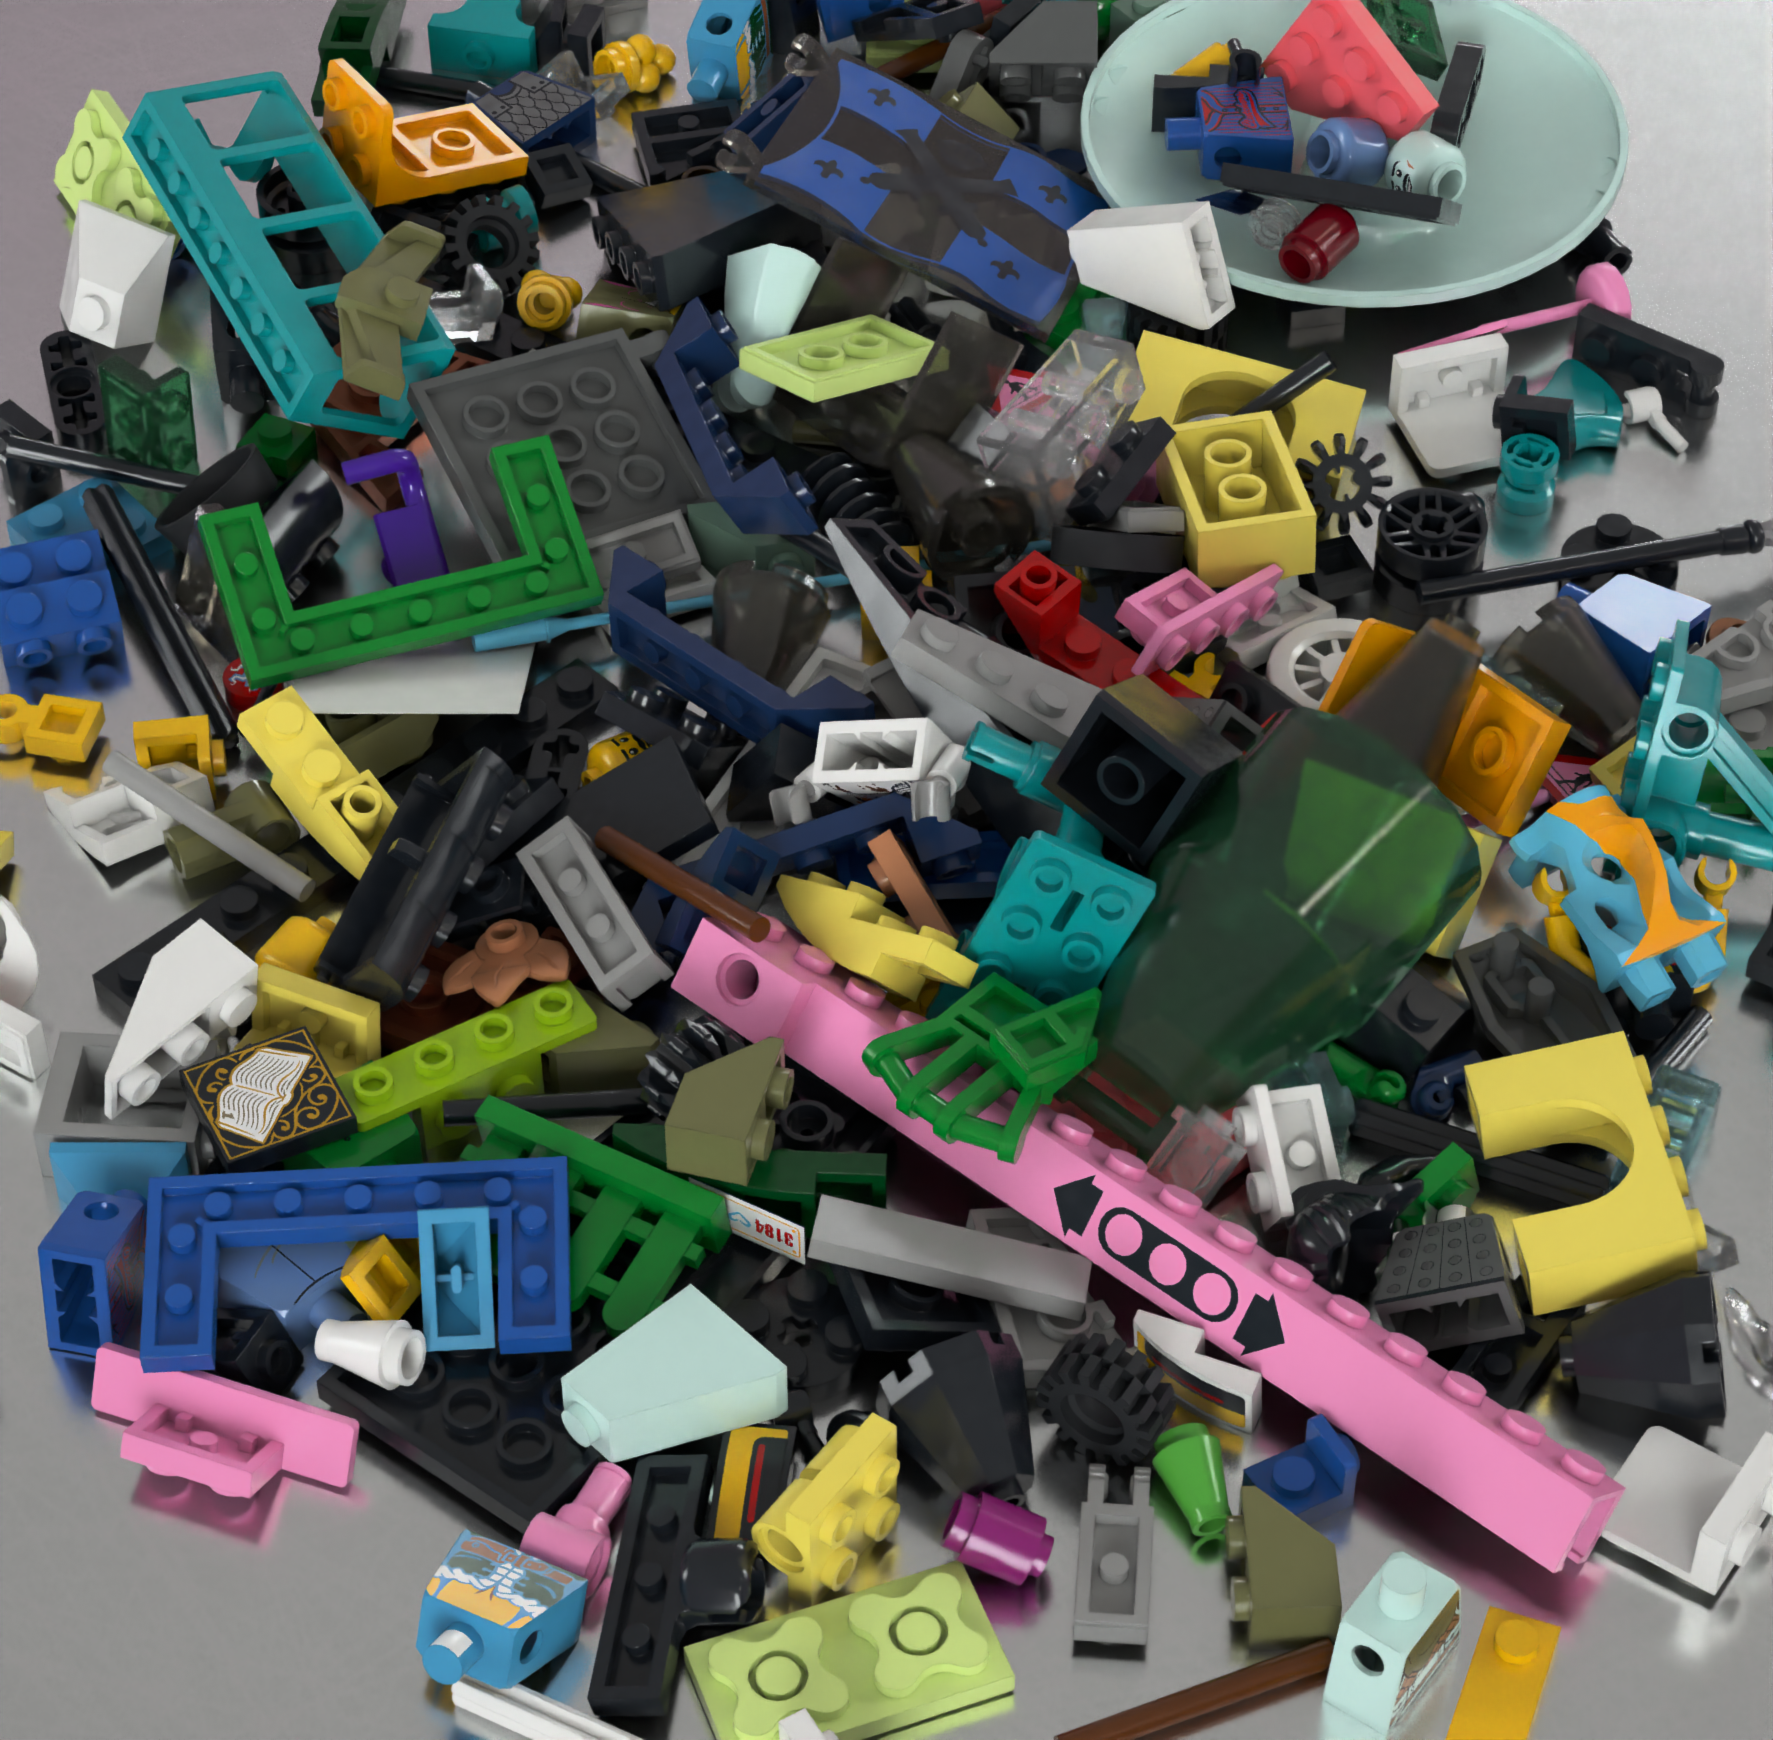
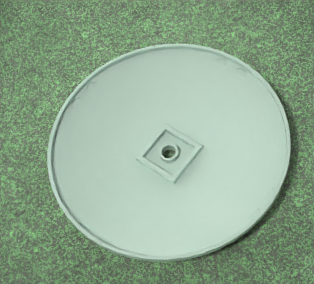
M1171 0L1140 18L1114 41L1102 55L1097 68H1094L1083 95L1080 116L1081 147L1086 166L1099 193L1111 209L1199 202L1195 199L1234 189L1222 185L1223 183L1220 180L1206 179L1201 176L1197 150L1166 151L1165 132H1151L1155 74L1171 75L1213 43L1218 42L1223 45L1232 38H1237L1243 49H1250L1260 54L1263 63L1311 0ZM1360 0L1437 102L1457 42L1462 41L1486 46L1479 90L1460 147V151L1465 157L1467 180L1462 194L1454 201L1462 204L1459 224L1450 226L1344 208L1356 221L1359 231L1357 247L1323 279L1313 280L1310 283H1299L1289 277L1281 267L1278 258L1279 250L1282 248L1284 237L1320 204L1251 193L1279 204L1243 215L1211 206L1231 285L1285 300L1355 308L1404 307L1465 298L1503 287L1528 277L1556 262L1578 246L1600 224L1611 209L1624 178L1628 158V127L1626 117L1614 86L1588 52L1563 30L1511 0ZM1288 106L1294 137L1291 173L1315 177L1307 164L1306 147L1311 135L1326 119L1292 110ZM1434 113L1419 130L1430 132ZM1387 138L1389 147L1391 149L1392 146L1396 144L1398 141ZM1384 174L1373 187L1388 189L1385 184Z

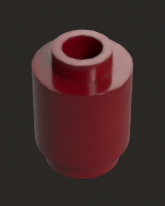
M1323 203L1317 206L1283 239L1278 258L1285 273L1299 283H1310L1313 280L1323 279L1357 247L1359 231L1354 217L1344 208L1333 204Z

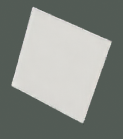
M470 636L460 641H450L295 680L293 688L313 714H519L536 642L475 652Z

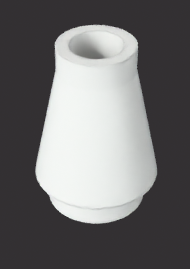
M326 1319L320 1325L315 1338V1354L319 1360L340 1366L387 1390H393L399 1385H412L419 1377L426 1357V1341L423 1333L412 1329L410 1323L406 1320L338 1321Z

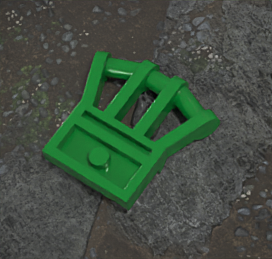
M993 972L938 1017L874 1039L863 1050L861 1057L862 1062L873 1076L882 1077L897 1099L896 1109L911 1119L923 1118L933 1125V1134L948 1144L961 1141L998 1152V1160L1015 1165L1021 1155L1026 1135L1041 1104L1050 1105L1053 1094L1096 1059L1099 1039L1092 1036L1084 1067L1026 1091L989 1048L990 1030L1048 1006ZM950 1045L947 1050L916 1075L912 1074L904 1062L905 1060ZM977 1063L987 1070L950 1102L937 1095L973 1064ZM1013 1087L1021 1092L1006 1125L977 1117L1010 1088Z

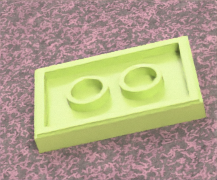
M869 314L744 346V348L739 350V368L812 403L946 368L947 348L880 317Z

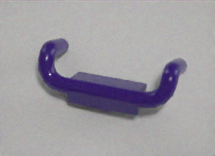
M395 448L341 462L347 486L392 473L397 474L406 507L378 513L373 516L384 553V558L381 561V570L387 581L393 587L450 574L416 455L410 450Z

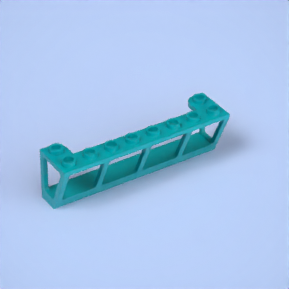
M270 71L145 93L122 138L287 419L404 439L416 419V415L407 400L409 384L441 376L448 367L456 348L428 306L424 324L417 341L400 336L402 369L406 384L399 401L380 394L379 407L382 417L323 407L335 384L343 379L342 357L336 355L308 307L335 302L341 282L308 289L296 288L265 236L318 226L343 269L348 274L361 265L384 234L284 75L279 72ZM262 91L238 137L230 147L209 144L185 105L187 103ZM274 159H276L307 210L266 218H255L250 213L223 167L230 166L234 175L240 181L256 183L270 171Z

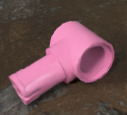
M599 1462L572 1503L562 1506L555 1516L540 1512L533 1518L523 1536L519 1551L588 1579L586 1599L592 1596L600 1585L608 1567L612 1548L609 1525L631 1493L632 1479L630 1475L614 1463Z

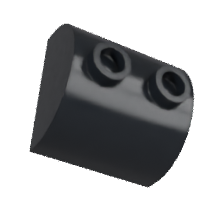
M313 459L275 488L271 496L260 507L291 603L310 584V581L301 573L309 564L317 571L340 548V545L331 536L339 528L343 519L342 499L332 479ZM207 560L193 577L209 592L221 599L209 560Z

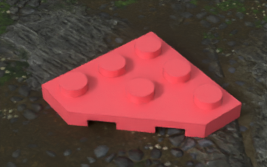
M1311 0L1261 65V67H1264V74L1267 78L1282 77L1286 101L1292 110L1323 119L1330 117L1369 118L1381 126L1387 138L1397 141L1412 131H1418L1440 106L1360 0Z

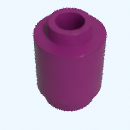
M962 1491L956 1498L947 1517L940 1539V1546L954 1551V1560L1020 1586L1028 1574L1036 1578L1042 1574L1053 1548L1054 1537L1045 1533L1047 1524L1045 1517L982 1491L977 1497Z

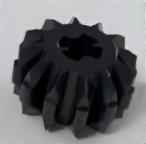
M1336 433L1333 436L1335 455L1329 456L1324 445L1319 440H1316L1310 447L1321 463L1316 466L1306 459L1298 458L1295 466L1299 471L1312 475L1311 481L1302 482L1306 491L1312 492L1313 498L1310 501L1315 508L1319 505L1323 509L1317 518L1316 529L1323 531L1328 526L1331 515L1337 514L1338 532L1340 535H1347L1350 532L1348 513L1354 512L1359 524L1363 528L1371 526L1373 524L1371 516L1363 508V505L1368 503L1374 508L1381 510L1387 500L1372 494V487H1389L1393 484V479L1387 475L1372 478L1370 470L1381 466L1386 461V457L1383 453H1379L1364 463L1360 457L1367 448V439L1360 437L1355 443L1352 453L1345 454L1346 440L1344 434ZM1340 467L1353 472L1350 482L1358 488L1352 499H1350L1348 494L1342 496L1343 501L1334 500L1330 497L1332 486L1325 482V479L1331 470L1334 471L1335 475L1340 473Z
M702 1015L694 1021L683 1018L678 1022L672 1034L661 1033V1043L656 1050L645 1054L649 1065L640 1071L637 1080L643 1086L640 1098L647 1104L649 1111L661 1121L666 1122L684 1074L745 1048L743 1039L719 1021L712 1020L706 1015Z

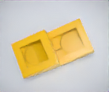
M382 1234L371 1240L358 1241L343 1266L340 1279L372 1320H399L421 1294L419 1238L387 1239Z

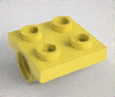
M873 1412L860 1427L854 1425L842 1426L802 1470L799 1478L795 1479L752 1527V1539L757 1543L760 1553L775 1568L788 1575V1596L807 1608L817 1605L830 1589L833 1591L840 1590L851 1577L860 1554L873 1539L877 1542L883 1540L890 1533L898 1519L900 1504L897 1502V1476L900 1469V1461L897 1459V1426Z

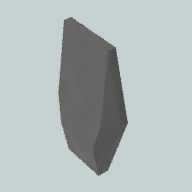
M1519 928L1500 932L1494 937L1453 952L1452 966L1486 1037L1505 1057L1624 1031L1605 993L1598 989L1597 982ZM1626 1036V1039H1627L1628 1045H1629V1047H1630L1632 1056L1634 1057V1056H1636V1054H1635V1052H1634V1050H1633V1048H1632V1046H1631V1044H1630V1042H1629V1040H1628V1038H1627V1036Z

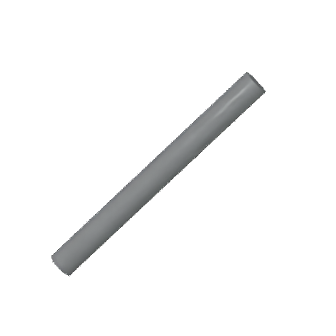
M115 750L105 759L102 767L103 772L298 901L304 902L314 891L315 880L121 752Z

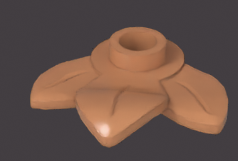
M505 919L489 926L478 939L475 949L456 959L448 967L443 976V991L445 995H452L474 988L477 994L494 1007H500L527 976L546 982L567 980L571 969V961L567 948L561 942L540 938L537 928L528 922Z

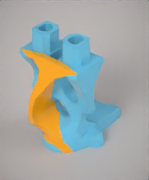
M1605 785L1590 786L1559 801L1541 815L1530 827L1511 838L1509 844L1517 856L1508 872L1513 880L1523 889L1532 885L1536 874L1543 867L1546 868L1547 876L1560 869L1563 871L1569 894L1564 897L1560 907L1575 925L1587 945L1594 966L1598 989L1602 993H1606L1621 986L1636 1008L1642 1012L1662 1003L1675 991L1676 987L1664 968L1676 962L1691 988H1698L1712 982L1721 975L1728 966V963L1715 937L1726 924V920L1719 910L1696 894L1686 884L1679 872L1675 858L1663 849L1658 848L1644 819L1626 815V809L1620 805L1621 797L1619 794L1611 795ZM1600 857L1612 860L1620 868L1621 877L1614 881L1602 878L1593 870L1591 860Z

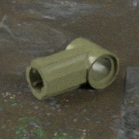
M252 780L236 787L228 795L224 807L212 812L275 855L300 839L301 830L283 801L271 788L270 783L265 780ZM183 824L163 831L165 846L173 866L182 881L236 861L235 858Z

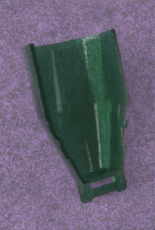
M1304 706L1278 711L1156 852L1145 878L1156 883L1155 897L1111 964L1101 989V1007L1093 1036L1099 1039L1097 1057L1055 1092L1053 1098L1061 1104L1067 1101L1073 1103L1137 1150L1136 1157L1154 1170L1165 1161L1186 1135L1237 1105L1236 1101L1252 1085L1263 1084L1287 1068L1291 1071L1307 1062L1310 1054L1339 1036L1346 1038L1361 1029L1480 886L1482 870L1478 845L1457 809L1424 772L1384 740L1341 716ZM1095 1071L1158 1116L1160 1120L1152 1128L1088 1082L1087 1079Z

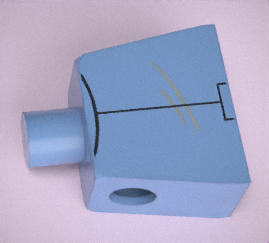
M345 1242L220 1248L218 1308L272 1310L299 1350L316 1338L320 1325L326 1319L368 1321V1317L357 1308L360 1303L340 1279L343 1266L352 1251Z

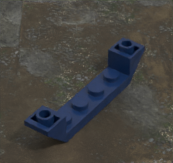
M697 296L686 305L654 366L711 493L743 534L810 535L819 529L808 507L816 502V498L800 473L795 471L788 476L774 457L750 472L741 464L745 460L733 438L726 431L730 428L719 407L711 399L715 394L710 386L739 367V360L731 343L739 338L722 311L718 310L711 315Z
M624 545L614 550L608 608L612 651L755 744L759 743L781 723L818 740L820 722L875 720L874 702L863 693L855 691L831 675L793 698L781 687L774 686L746 668L740 661L730 658L705 642L699 635L689 632L667 618L666 580L663 570L654 562L646 560Z
M896 792L756 839L758 842L781 854L773 876L796 869L798 875L817 872L834 862L832 856L857 848L859 854L872 853L867 842L889 829L894 834L902 832L907 848L914 858L913 862L923 878L935 874L937 880H947L966 873L973 868L972 861L980 858L982 840L978 830L952 818L947 822H938L937 816L924 817L917 822L912 821L911 799ZM700 859L680 865L679 867L691 873ZM647 879L631 914L652 948L671 965L676 963L675 955L654 943L665 921L663 914L670 911L677 896Z

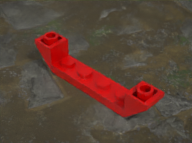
M1036 550L1031 552L994 584L996 597L1035 660L1101 689L1136 676L1131 669L1140 655L1079 614L1082 581ZM1161 669L1146 676L1172 697L1202 698ZM1275 712L1261 725L1272 736L1234 795L1285 790L1306 771L1308 764H1314L1324 754L1326 745Z

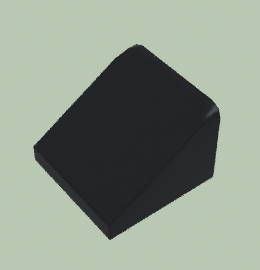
M549 0L533 25L535 27L537 64L561 65V62L564 61L565 54L562 51V38L565 27L568 24L567 0Z

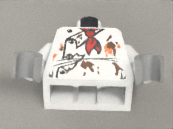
M929 718L820 722L815 761L794 779L793 785L777 788L769 793L775 827H779L793 822L794 825H800L812 821L813 816L810 803L818 801L827 792L855 805L896 792L911 799L912 821L917 822L924 817L937 816L938 822H947L951 820V810L955 804L956 792L960 791L966 784L971 761L968 762L962 759L965 747L954 744Z

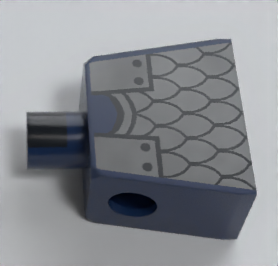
M520 71L496 87L484 80H478L467 91L465 103H473L525 153L570 143L574 151L579 153L597 141L595 98L586 92L531 71Z

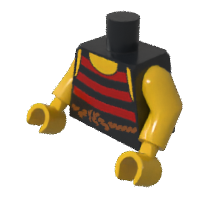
M1704 857L1695 871L1694 885L1698 892L1703 895V899L1724 915L1726 924L1716 935L1715 939L1719 943L1725 957L1729 909L1722 908L1723 896L1732 888L1736 880L1737 868L1733 860L1729 859L1725 871L1726 882L1713 884L1705 876L1704 870L1707 857ZM1543 867L1536 874L1532 882V892L1535 898L1540 903L1547 905L1549 909V916L1543 917L1548 949L1597 982L1587 945L1575 925L1560 907L1564 897L1569 894L1565 875L1560 869L1563 891H1556L1549 886L1547 871ZM1675 962L1664 968L1676 989L1668 999L1654 1007L1640 1012L1621 986L1606 992L1605 995L1615 1014L1622 1015L1625 1020L1633 1021L1634 1030L1638 1037L1645 1040H1655L1667 1036L1674 1027L1673 1018H1682L1691 1008L1693 994L1704 992L1708 989L1711 982L1698 988H1691Z

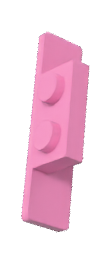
M1274 563L1217 594L1184 567L1125 598L1114 618L1129 629L1132 637L1145 647L1131 671L1136 676L1140 674L1147 676L1160 668L1169 671L1190 651L1199 654L1207 648L1215 637L1222 634L1225 638H1228L1236 632L1244 621L1250 618L1255 622L1260 620L1277 600L1278 593L1273 589L1284 571Z
M106 1342L97 1349L91 1399L92 1407L95 1410L134 1422L123 1432L121 1458L146 1465L151 1472L158 1475L180 1476L208 1485L218 1494L229 1497L242 1496L248 1499L281 1469L340 1488L345 1487L353 1479L359 1434V1423L356 1419L200 1370L143 1373L140 1351L111 1342Z

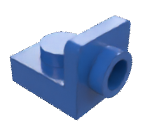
M1320 1413L1307 1420L1304 1443L1243 1469L1242 1486L1258 1487L1310 1525L1353 1505L1356 1476L1360 1471V1460L1356 1448L1349 1437L1342 1432L1337 1434L1324 1415Z

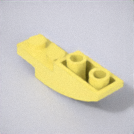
M291 685L240 713L237 727L273 773L270 784L271 788L315 840L350 874L360 881L398 807L369 769L359 774Z
M810 872L807 880L783 874L780 875L776 887L786 911L806 939L814 947L821 949L831 960L886 991L916 1002L926 978L969 989L979 964L955 951L959 941L942 931L928 926H922L917 935V930L904 923L906 919L883 907L886 896L881 892L854 881H850L847 890H845L846 886L816 872Z

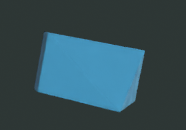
M50 1142L49 1157L57 1194L67 1205L79 1192L92 1191L113 1195L115 1192L123 1189L135 1191L148 1201V1181L150 1177L193 1175L187 1142Z
M489 1206L418 1209L423 1332L426 1341V1352L496 1348Z

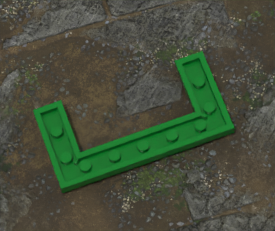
M549 435L493 447L489 455L498 487L522 553L521 557L296 611L293 610L259 503H251L200 515L198 517V529L250 690L601 605L604 592Z

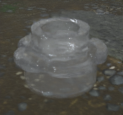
M1280 198L1266 199L1258 206L1257 210H1252L1247 218V224L1249 229L1252 230L1254 240L1260 246L1269 250L1282 248L1284 237L1302 221L1298 210L1291 203Z

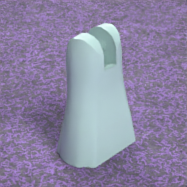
M772 243L728 256L724 292V315L739 338L731 343L738 360L739 350L744 348V346L790 334L822 268L816 263L815 259L794 248ZM737 367L713 383L712 390L715 394L713 401L721 412L729 414L740 413L769 404L772 401L777 386Z

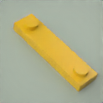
M1489 1606L1445 1740H1528L1558 1647L1561 1627Z

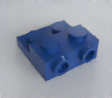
M98 529L0 548V649L5 668L17 665L26 668L38 667L48 663L52 658L75 653L96 655L109 650L114 645L124 643L122 621Z

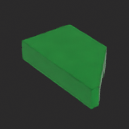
M1096 986L990 1030L989 1048L1026 1091L1084 1067L1100 1012L1102 992Z

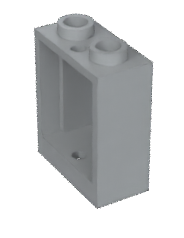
M60 1032L33 1130L42 1177H54L49 1157L50 1142H187L192 1174L204 1175L208 1159H215L217 1153L188 1099L181 1128L84 1123L93 1085H105V1074L121 1035ZM210 1040L205 1051L195 1062L185 1067L182 1065L178 1066L160 1081L158 1088L183 1089L181 1087L179 1070L221 1056L219 1040Z

